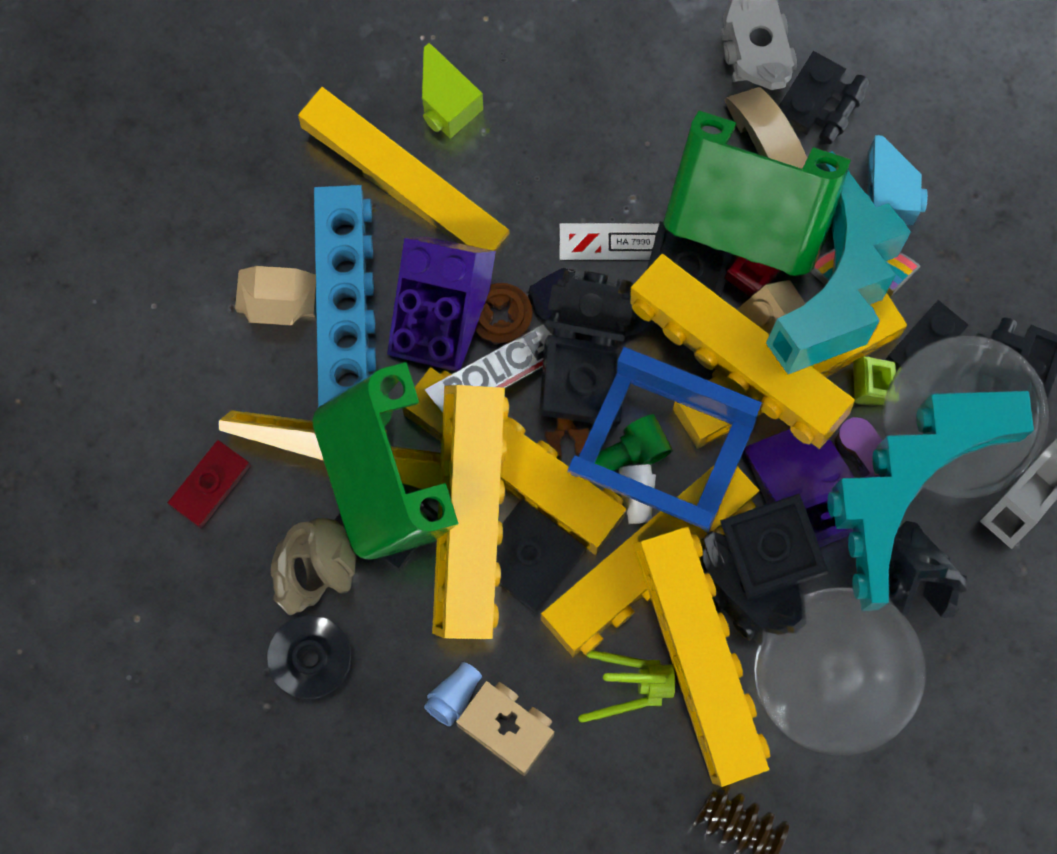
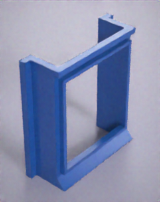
M623 347L617 361V374L579 457L574 455L568 472L574 477L588 480L698 526L706 533H709L753 431L762 402ZM631 384L732 425L697 506L595 464Z

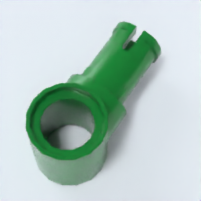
M651 414L632 422L624 428V435L619 437L620 442L600 451L595 464L612 471L630 463L633 466L638 463L640 465H652L670 455L673 449L656 416Z

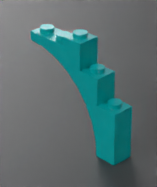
M816 164V166L823 171H836V169L829 164ZM849 170L831 225L835 248L831 279L822 291L802 307L777 318L766 342L787 374L867 345L880 321L870 304L883 300L896 276L887 261L898 257L911 233L904 220L898 216L889 203L879 207L873 204L871 198L859 186Z
M1029 391L931 394L920 405L916 414L917 428L919 432H923V435L886 436L873 451V470L880 477L842 478L832 488V492L828 494V512L831 517H835L836 529H853V532L849 534L848 548L850 556L852 558L856 557L857 574L853 576V593L855 599H860L861 611L879 610L889 603V564L894 538L907 507L924 482L937 470L960 456L988 446L1021 442L1034 431Z

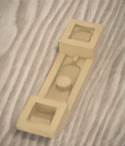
M761 87L726 97L725 103L740 133L748 131L759 155L801 169L803 168L807 156L796 133L778 105Z

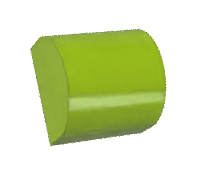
M866 356L853 361L855 403L876 406L897 401L895 362Z

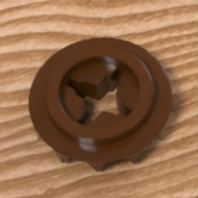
M508 283L491 284L475 329L479 337L497 345L499 343H510L526 334L532 321V306L529 298L521 289ZM510 304L508 317L511 322L501 319L492 325L494 313L491 307L502 310Z

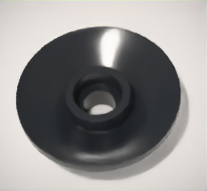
M315 615L300 616L282 625L270 641L267 652L268 669L275 683L289 695L302 699H315L334 691L345 679L351 663L350 645L343 631L332 621ZM309 652L318 654V662L314 666H306L303 662L304 656Z

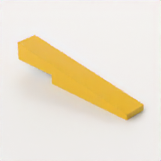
M324 87L317 91L298 114L302 129L361 169L363 177L457 243L496 251L510 234L508 228Z
M231 410L219 420L220 431L323 460L312 420ZM390 446L403 484L420 489L440 485L441 453Z

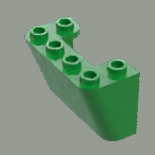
M699 110L691 123L663 223L665 228L677 237L693 240L710 246L713 249L746 258L751 262L761 263L782 270L790 275L798 276L811 272L829 235L851 159L813 147L801 169L728 145L727 143L735 130L736 122ZM704 126H712L719 129L721 133L710 134L702 129ZM816 164H829L836 169V171H823L816 166Z
M407 362L385 367L372 373L319 406L314 412L312 419L313 429L350 546L359 557L367 560L378 559L432 543L459 524L446 483L405 494L384 427L391 420L392 411L419 403ZM400 381L403 385V395L399 399L392 400L389 398L388 393ZM432 498L441 504L443 513L438 521H429L425 513L420 510L421 502L424 499Z

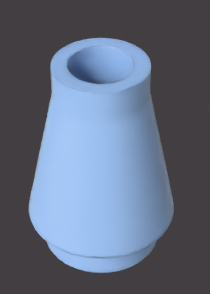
M462 662L451 675L427 695L429 700L424 705V708L436 720L446 726H451L466 709L482 675L470 664Z

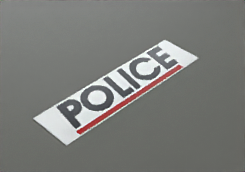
M541 325L426 388L425 391L443 412L444 386L466 385L506 388L543 367L545 339L548 335L552 334L544 325Z

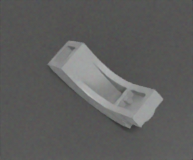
M1057 437L1021 474L980 521L1011 549L1039 522L1046 511L1057 500Z

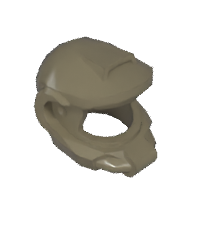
M315 518L309 522H300L294 525L287 532L286 537L277 544L271 563V577L275 591L273 599L288 615L302 612L307 606H314L320 600L327 587L334 588L339 593L350 591L357 558L356 553L350 546L343 524L330 518ZM298 557L302 558L307 573L305 589L301 587L295 576L294 562Z

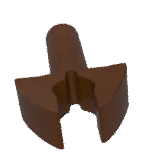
M557 418L558 426L554 432L544 433L545 442L557 451V459L562 461L560 443L564 440V435L568 434L569 439L575 444V455L579 457L588 438L589 429L579 430L573 424V420Z

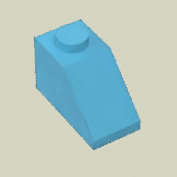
M875 135L868 150L867 194L876 207L889 203L906 225H914L920 212H925L927 206V189H921L922 174L884 136Z

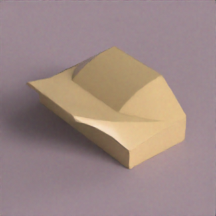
M254 266L241 269L238 273L235 309L237 312L245 314L248 323L293 325L302 316L315 317L316 274L296 268Z

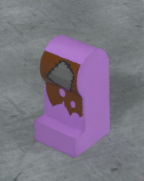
M857 417L846 420L835 437L837 451L842 457L850 459L861 478L880 477L879 474L874 473L872 456L873 451L883 440L867 420Z

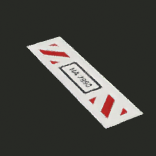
M560 223V260H649L659 224Z

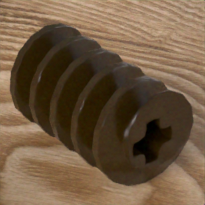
M729 785L720 787L716 791L714 789L711 791L692 823L693 827L707 820L706 835L710 837L721 829L723 831L721 838L723 846L734 838L737 839L736 854H741L748 848L752 849V854L780 853L788 837L790 823L782 821L773 828L774 813L769 811L759 819L760 804L754 802L746 809H743L745 795L739 793L729 800Z

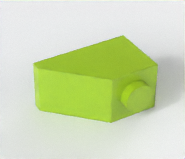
M428 43L423 51V118L435 132L441 130L451 139L483 110V93L435 47Z

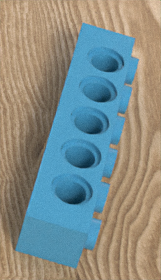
M361 185L314 187L318 408L352 387H343L338 384V380L342 375L346 373L356 374L358 376L356 383L368 377L369 372L376 371L375 347L369 348L368 334L375 333L374 310H368L367 296H374L373 272L366 271V259H373L372 235L365 234V222H372L371 199H364ZM341 225H351L354 227L352 232L347 235L335 233L336 229ZM344 261H350L355 264L353 269L348 272L335 270L338 264ZM344 298H351L356 301L355 305L348 310H340L336 307L338 302ZM351 335L357 338L356 343L350 348L337 346L339 339L343 336Z

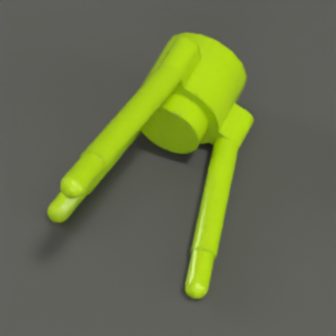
M592 650L586 655L587 657L641 668L638 670V673H605L603 680L638 683L639 694H647V696L581 714L578 720L584 723L647 706H662V698L674 697L675 673L673 665H661L660 660H643Z

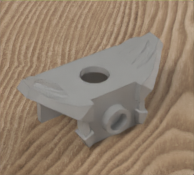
M730 0L723 15L724 28L721 29V37L727 41L724 42L726 62L728 65L733 64L734 66L733 82L747 80L770 90L785 88L789 85L793 71L797 69V58L794 48L789 47L787 19L784 13H780L778 1ZM758 28L765 29L769 32L771 43L763 47L756 46L750 40V33Z

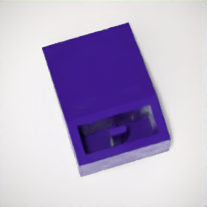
M426 236L404 238L387 355L456 372L461 370L490 291L496 251Z
M788 429L745 447L744 454L767 504L800 493L819 547L847 537L850 532H853V529H836L835 517H831L828 512V494L832 492V488L842 478H855L830 438L818 449L812 443L808 445L801 442Z

